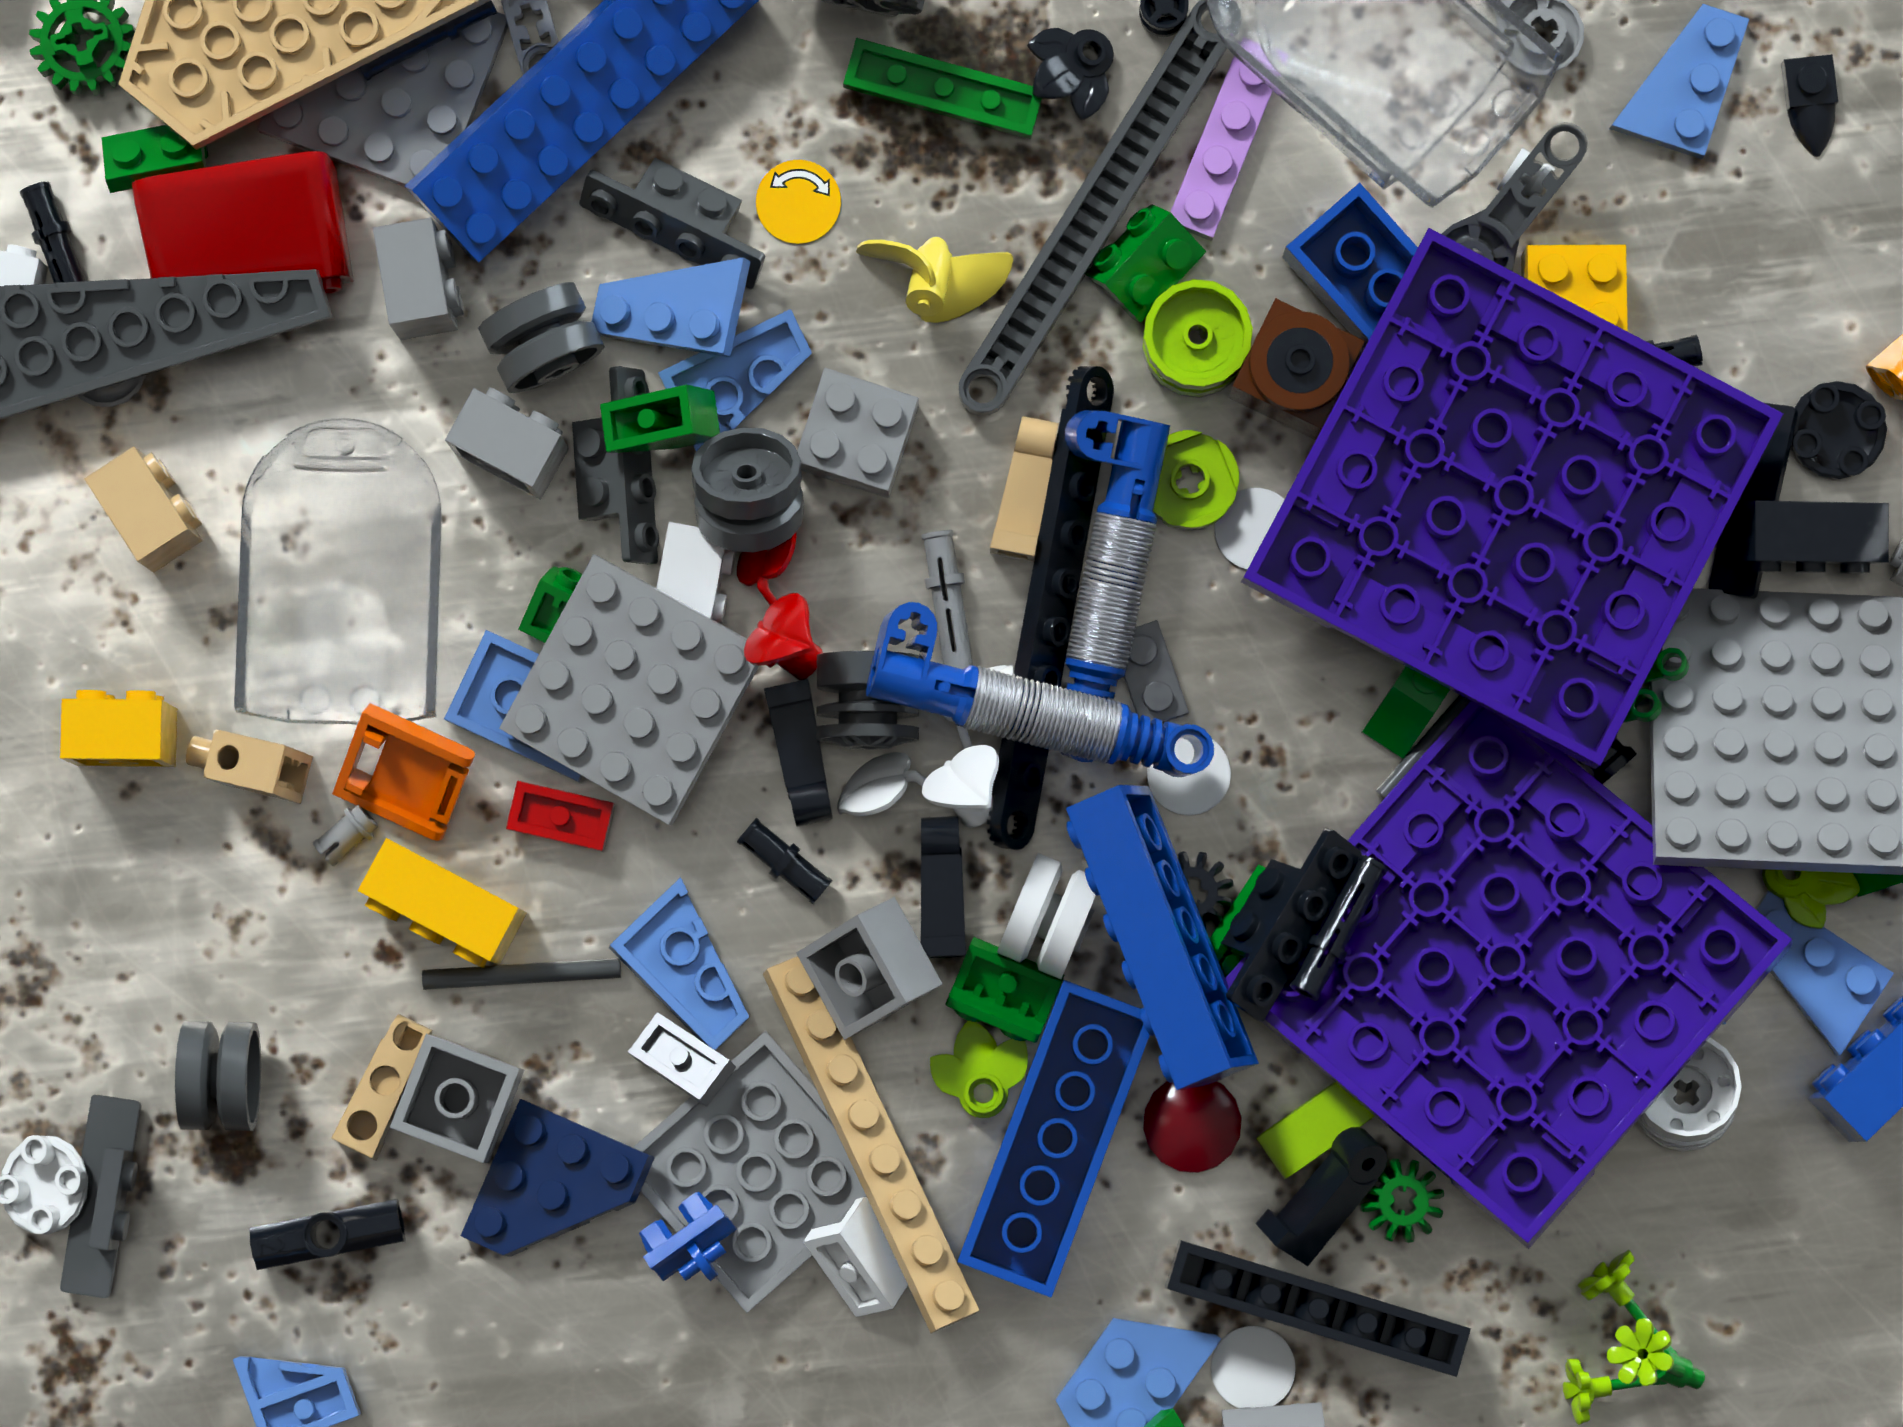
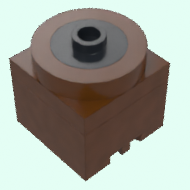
M1275 298L1238 373L1228 398L1316 440L1365 341L1337 328L1329 320L1318 314L1302 311Z

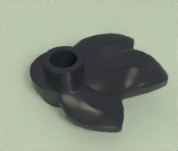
M1060 28L1045 29L1033 37L1027 46L1043 62L1038 67L1034 76L1032 95L1037 99H1060L1070 96L1072 107L1078 118L1085 120L1091 117L1100 109L1109 93L1105 72L1113 62L1114 52L1108 38L1096 30L1086 29L1072 34ZM1089 45L1094 47L1098 54L1097 59H1087L1083 54V46Z

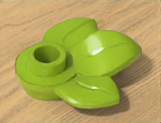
M1762 869V876L1767 889L1774 895L1783 898L1786 910L1794 921L1810 928L1822 929L1824 927L1826 905L1845 903L1860 892V886L1853 873L1794 871L1796 874L1795 880H1789L1784 877L1782 870Z
M967 1021L959 1031L954 1044V1055L939 1054L930 1057L931 1074L937 1087L944 1093L959 1097L965 1111L977 1118H990L1002 1111L1008 1100V1089L1023 1079L1028 1064V1050L1025 1041L1009 1039L997 1046L995 1039L982 1025ZM980 1084H987L993 1090V1098L987 1103H980L974 1098V1090Z

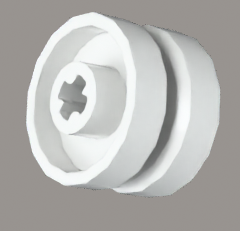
M1037 853L997 953L1021 962L1028 957L1036 936L1045 939L1036 961L1038 970L1062 979L1072 952L1079 951L1095 912V910L1091 909L1096 895L1088 885L1085 872L1081 870L1072 874L1063 896L1054 893L1063 872L1061 862Z

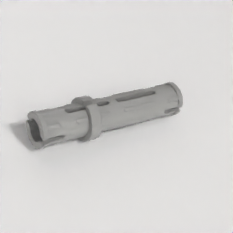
M953 530L926 533L922 535L929 578L925 579L926 589L932 590L943 664L964 669L969 665H973L960 586L965 583L964 574L958 573L952 537ZM941 560H942V562H943V568H944V574H945L944 577H943V571H942ZM946 587H947V593H948V600H947L946 590H945ZM949 611L951 612V618H952V624H953V631H954V637H955V643H956V652H955V646H954V640H953V634H952V627H951V621H950Z

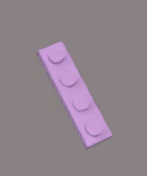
M1239 42L1171 209V213L1188 232L1210 241L1213 240L1284 65V58L1244 42Z

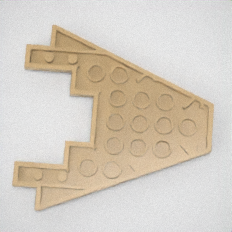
M145 0L118 85L197 150L491 0Z

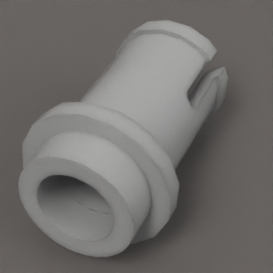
M359 805L353 810L347 807L344 810L346 816L313 842V845L320 854H323L335 842H338L335 847L326 853L324 858L332 866H335L342 857L364 838L371 840L374 837L372 831L378 825L371 815Z

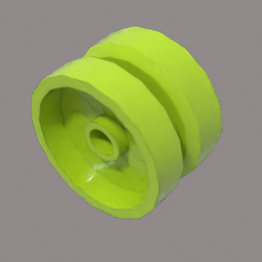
M1192 279L1172 285L1156 298L1146 317L1142 350L1149 371L1162 386L1179 395L1203 397L1222 391L1237 378L1251 349L1253 327L1246 306L1232 290L1215 281ZM1193 330L1199 331L1200 337L1207 340L1202 344H1194L1189 339L1190 332Z

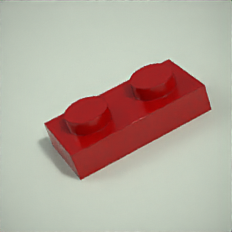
M517 781L506 829L604 852L615 804L609 801Z

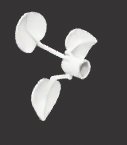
M1000 665L989 668L991 671L994 669L996 672L1000 671L1001 673L1015 675L1012 665ZM944 716L946 720L953 721L951 717ZM957 726L964 750L960 751L951 761H946L944 766L936 769L925 778L919 772L909 770L911 759L906 753L894 752L880 755L865 763L852 775L840 795L837 811L840 815L848 813L854 816H868L880 813L890 808L903 796L908 782H916L922 786V794L929 803L953 808L966 827L980 826L991 818L988 814L992 811L994 803L992 787L999 767V756L991 746H972L968 728L964 729L961 726Z

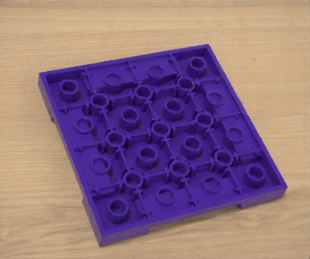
M1428 228L1241 583L1328 629L1333 627L1507 719L1508 724L1596 769L1601 766L1784 413Z
M1470 701L1347 840L1359 849L1362 855L1382 863L1387 867L1388 871L1379 883L1375 894L1366 908L1365 914L1344 949L1347 952L1344 962L1336 964L1320 993L1319 1000H1311L1290 987L1291 982L1296 978L1310 951V948L1307 947L1268 1015L1261 1022L1297 1053H1302L1449 1178L1452 1185L1529 1249L1595 1174V1169L1706 1041L1723 1022H1727L1790 950L1792 939L1706 868L1653 865L1652 824L1565 753L1508 724L1507 719ZM1360 888L1357 889L1341 919L1342 922H1345L1361 892ZM1335 902L1333 903L1332 907L1330 908L1329 912L1327 913L1326 917L1324 918L1322 924L1320 925L1315 935L1318 936ZM1336 933L1333 934L1317 964L1318 968L1322 965L1336 939ZM1244 957L1225 978L1229 988L1247 958Z

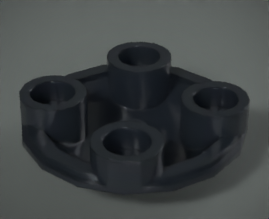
M1839 381L1819 384L1804 394L1795 406V409L1798 410V417L1791 444L1792 451L1803 466L1819 476L1842 479L1859 475L1874 464L1884 448L1887 433L1885 409L1881 403L1875 400L1872 394L1856 384Z

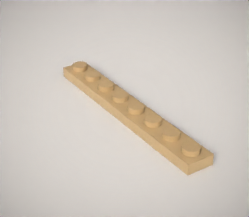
M798 956L767 968L763 973L766 983L930 1333L932 1334L976 1314L979 1311L976 1301L852 1038L843 1039Z

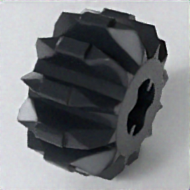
M1185 851L1180 852L1178 860L1188 885L1189 880H1196L1199 882V891L1206 893L1203 903L1199 899L1195 902L1205 928L1206 923L1203 918L1205 914L1213 923L1219 925L1223 917L1213 906L1231 907L1234 901L1229 897L1219 896L1218 891L1232 888L1234 886L1233 880L1215 881L1214 877L1224 868V864L1220 861L1215 863L1209 872L1203 869L1207 860V853L1199 852L1195 867H1190L1187 853Z

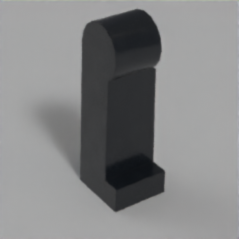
M805 679L764 688L784 782L791 801L796 827L833 819L820 741L816 740L817 723L809 680Z
M958 816L921 818L920 943L929 959L966 956L962 847H960Z
M1350 1127L1342 1131L1333 1141L1330 1155L1277 1215L1270 1209H1267L1255 1224L1277 1248L1308 1267L1376 1184L1377 1179L1387 1166L1388 1157L1386 1151L1363 1128Z

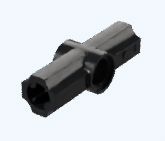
M398 1199L331 1212H321L316 1215L249 1228L252 1257L257 1270L323 1257H332L406 1241L403 1214ZM325 1220L334 1222L340 1231L338 1243L330 1249L322 1247L316 1239V1229Z

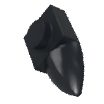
M1833 54L1784 59L1781 63L1786 109L1791 127L1802 145L1814 157L1820 156L1832 135L1835 123V108L1838 103Z

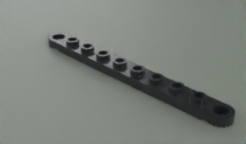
M1080 366L1078 370L1074 369L1072 372L1073 376L1068 378L1070 385H1066V390H1069V393L1066 394L1067 404L1066 409L1061 411L1014 668L1015 677L1018 675L1023 679L1027 678L1029 681L1033 679L1034 682L1039 681L1040 684L1044 682L1049 685H1056L1058 688L1062 682L1101 467L1100 462L1080 458L1070 451L1065 441V429L1068 421L1081 411L1111 412L1114 385L1109 372L1100 366ZM1089 381L1095 383L1092 387L1096 388V391H1093V394L1096 396L1091 397L1092 401H1089L1087 396ZM1088 428L1086 438L1092 439L1093 442H1105L1107 433L1098 432L1096 428ZM1006 737L1001 739L999 767L992 789V795L995 796L992 811H989L988 814L991 816V819L987 820V824L990 825L987 833L991 834L989 839L994 842L993 845L1003 849L1020 850L1032 839L1049 748L1036 747L1029 743L1025 744L1023 741L1020 743L1018 740L1013 741L1012 738L1009 740ZM1012 814L1015 815L1013 819L1017 821V823H1014L1017 829H1013L1012 832L1014 834L1009 835L1007 824Z

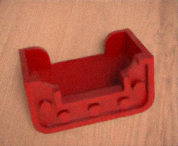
M307 151L156 175L142 178L132 183L134 203L150 278L317 269L319 270L326 294L343 290V283L354 282L337 169L325 152Z

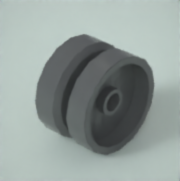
M574 282L553 285L531 293L495 312L478 327L490 354H506L497 366V370L509 393L522 392L551 382L586 364L605 348L593 322L577 321L585 311L586 306Z
M743 427L721 432L705 441L694 454L691 471L693 488L696 494L694 500L696 521L701 534L711 543L730 551L754 553L775 548L791 539L800 528L804 514L803 491L801 489V460L796 447L783 435L763 428Z
M184 1021L180 1028L175 1064V1103L180 1130H209L215 1121L218 1110L221 1124L225 1130L254 1131L258 1118L261 1093V1043L257 1023L228 1022L221 1034L219 1043V1036L212 1022Z

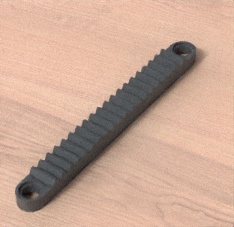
M1199 0L1193 7L964 371L959 382V398L962 405L970 413L985 416L997 412L1022 378L1026 368L1034 359L1036 352L1044 343L1058 317L1062 314L1077 287L1083 281L1087 271L1093 265L1095 257L1105 246L1109 236L1115 230L1119 220L1125 214L1129 204L1135 198L1139 188L1147 179L1151 169L1157 163L1161 153L1176 133L1180 123L1186 117L1190 107L1196 101L1200 91L1208 82L1212 72L1216 69L1222 56L1234 39L1239 27L1240 18L1239 11L1233 1ZM1212 8L1224 11L1229 19L1228 27L1220 33H1210L1205 30L1201 23V17L1205 11ZM978 377L992 379L997 386L996 397L987 403L974 401L969 394L970 383Z

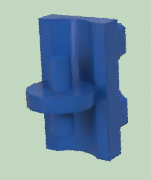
M695 1192L678 1207L689 1223L686 1227L673 1235L666 1223L661 1219L654 1221L639 1233L647 1251L643 1258L662 1281H665L677 1271H679L685 1281L699 1271H702L709 1281L715 1279L718 1273L711 1263L726 1253L720 1241L737 1230L730 1218L718 1205L713 1206L700 1192Z

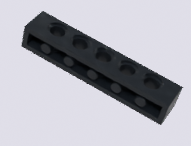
M1182 1240L1178 1241L1165 1284V1288L1455 1377L1458 1375L1471 1328Z

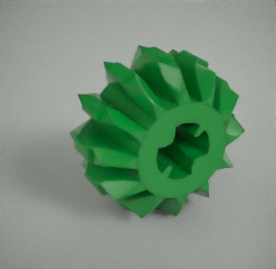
M1390 1159L1389 1168L1392 1177L1389 1178L1383 1171L1377 1179L1381 1185L1379 1187L1373 1186L1367 1193L1375 1195V1202H1364L1359 1205L1361 1212L1377 1210L1379 1213L1368 1223V1227L1374 1231L1380 1228L1385 1221L1389 1222L1384 1234V1239L1392 1242L1395 1239L1400 1225L1405 1242H1414L1415 1234L1412 1224H1416L1421 1232L1428 1235L1433 1229L1423 1218L1424 1215L1428 1214L1436 1218H1441L1443 1215V1210L1440 1208L1429 1206V1199L1444 1197V1190H1426L1425 1187L1436 1178V1174L1433 1171L1424 1173L1418 1180L1415 1179L1419 1170V1161L1411 1160L1407 1166L1405 1176H1402L1399 1159ZM1397 1187H1399L1400 1192H1406L1408 1188L1413 1193V1196L1409 1199V1203L1413 1208L1406 1214L1405 1210L1398 1209L1396 1214L1390 1207L1395 1201L1391 1193Z

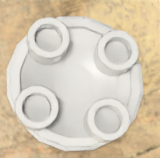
M39 1135L27 1137L9 1155L0 1176V1203L4 1204L5 1211L14 1223L30 1233L52 1234L65 1229L79 1216L87 1199L88 1175L84 1160L73 1145L59 1137Z

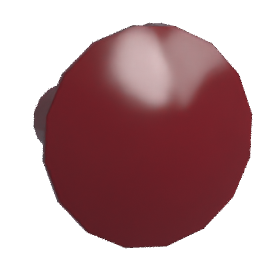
M1166 1081L1152 1093L1144 1110L1143 1131L1149 1148L1160 1162L1177 1171L1199 1173L1217 1167L1232 1154L1240 1138L1242 1117L1236 1099L1218 1081L1206 1086L1176 1090L1174 1083Z

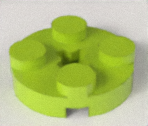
M1194 430L1178 431L1168 436L1153 508L1155 515L1165 525L1171 528L1186 530L1202 529L1216 523L1226 514L1235 501L1239 485L1237 462L1229 448L1218 439L1215 440L1209 435ZM1189 467L1193 474L1201 472L1204 480L1197 484L1198 492L1189 493L1187 488H1178L1176 481L1182 478L1181 469Z

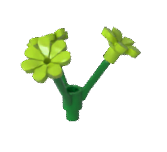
M1630 1249L1615 1257L1610 1262L1609 1267L1605 1262H1601L1594 1269L1593 1276L1584 1278L1577 1285L1582 1290L1580 1294L1588 1301L1600 1293H1609L1619 1307L1624 1305L1636 1321V1332L1625 1325L1618 1328L1615 1337L1622 1345L1621 1347H1611L1607 1351L1609 1363L1623 1365L1618 1372V1379L1610 1380L1609 1376L1590 1378L1589 1373L1583 1371L1578 1359H1567L1565 1371L1570 1382L1563 1383V1393L1565 1399L1573 1398L1571 1409L1575 1422L1578 1425L1590 1420L1589 1409H1591L1594 1398L1611 1396L1612 1391L1641 1386L1665 1385L1667 1383L1678 1388L1689 1386L1693 1389H1699L1705 1380V1374L1702 1370L1693 1367L1689 1359L1679 1356L1670 1346L1672 1340L1668 1332L1665 1330L1658 1332L1653 1323L1632 1299L1635 1294L1624 1281L1631 1272L1629 1266L1635 1260Z

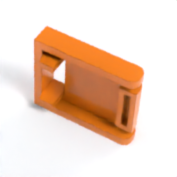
M369 703L361 714L332 794L431 840L440 841L446 833V825L451 820L469 773L467 767L471 766L475 752L464 745ZM385 742L373 776L357 769L365 743L379 749Z

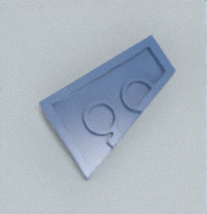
M1702 4L1609 129L1703 159L1749 19Z
M789 309L735 335L730 357L700 352L658 372L665 389L687 384L713 390L721 433L735 429L812 352L792 310ZM704 443L693 445L695 451L697 452Z
M1767 891L1755 909L1792 939L1790 950L1770 973L1776 980H1779L1798 1004L1797 1007L1818 1029L1835 1055L1841 1056L1894 973L1825 927L1815 929L1800 925L1789 916L1784 901L1770 891Z

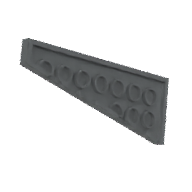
M319 270L0 286V420L333 318Z

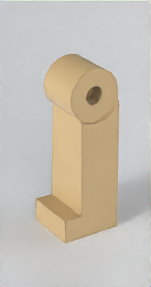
M1022 416L990 545L991 554L1034 562L1059 423Z
M401 1014L396 1016L384 1039H381L331 1137L332 1139L377 1161L426 1034L432 1035L433 1030Z

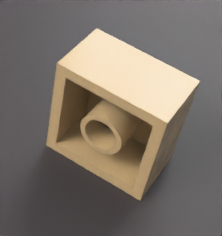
M133 446L84 478L137 562L153 573L203 541L196 531V528L202 525L200 518L187 500L184 501L179 493L175 496L172 494L169 488L175 485L176 482L160 459L158 460L152 452L145 456Z

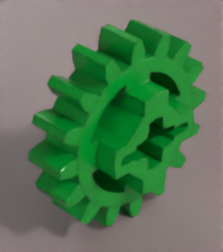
M49 0L53 11L50 14L37 11L35 14L43 24L42 29L29 30L31 38L40 43V45L29 50L30 55L35 60H44L37 68L43 77L54 74L52 84L58 90H61L69 82L70 91L74 96H80L85 85H88L94 95H99L100 82L105 80L115 88L118 83L114 73L117 70L123 71L125 65L124 58L125 55H128L131 46L127 39L132 38L136 30L132 24H123L128 19L129 14L123 7L112 11L115 5L114 0H100L99 2L97 0H67V2L62 4L58 0ZM87 12L101 15L111 24L106 25L105 22L95 24L90 21ZM66 19V22L61 28L60 32L55 34V31L58 28V26ZM88 34L91 39L86 41L87 49L80 51L76 46L81 42L80 35ZM113 50L107 61L101 65L100 63L107 52ZM61 59L62 62L72 60L77 63L80 72H73L63 68L57 63V60Z

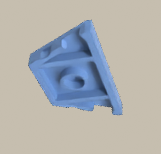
M1112 1318L1055 1400L1070 1427H1144L1161 1410L1172 1409L1221 1338L1212 1333Z

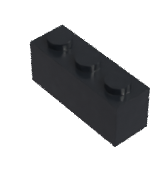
M1738 502L1732 512V562L1751 563V572H1781V563H1796V573L1826 572V564H1840V573H1870V564L1889 562V503Z

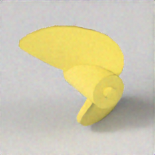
M941 237L930 238L918 250L906 244L887 240H867L861 242L856 250V253L860 255L902 263L913 268L906 296V305L922 320L931 323L955 319L982 305L1003 286L1013 263V256L1008 252L978 253L952 257L947 243Z

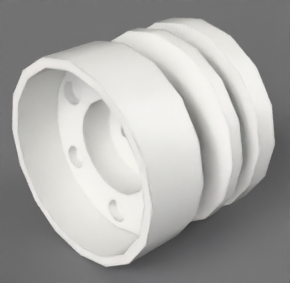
M1712 1038L1706 1041L1639 1118L1638 1122L1647 1136L1663 1147L1684 1152L1704 1149L1724 1135L1733 1122L1742 1088L1738 1066L1728 1050ZM1676 1089L1684 1093L1690 1089L1695 1091L1694 1105L1692 1106L1687 1101L1678 1105L1675 1102L1677 1096Z

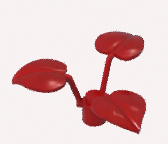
M796 531L791 539L775 548L754 553L741 552L737 564V578L740 583L747 587L757 583L758 590L770 605L763 620L758 622L757 628L746 641L744 647L746 660L753 665H767L769 668L777 664L796 679L804 680L817 669V655L823 653L822 649L813 642L811 637L808 603L798 593H790L777 600L768 585L769 579L780 576L790 563L796 546Z

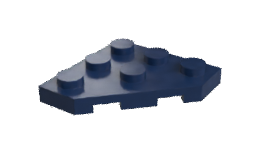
M519 1099L460 1236L507 1257L516 1255L527 1250V1247L550 1237H558L590 1223V1220L613 1210L618 1211L635 1204L655 1157L526 1100Z

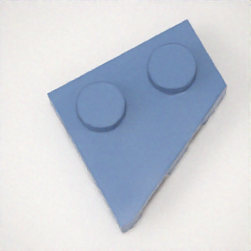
M240 1356L233 1359L256 1427H329L361 1415L345 1367Z

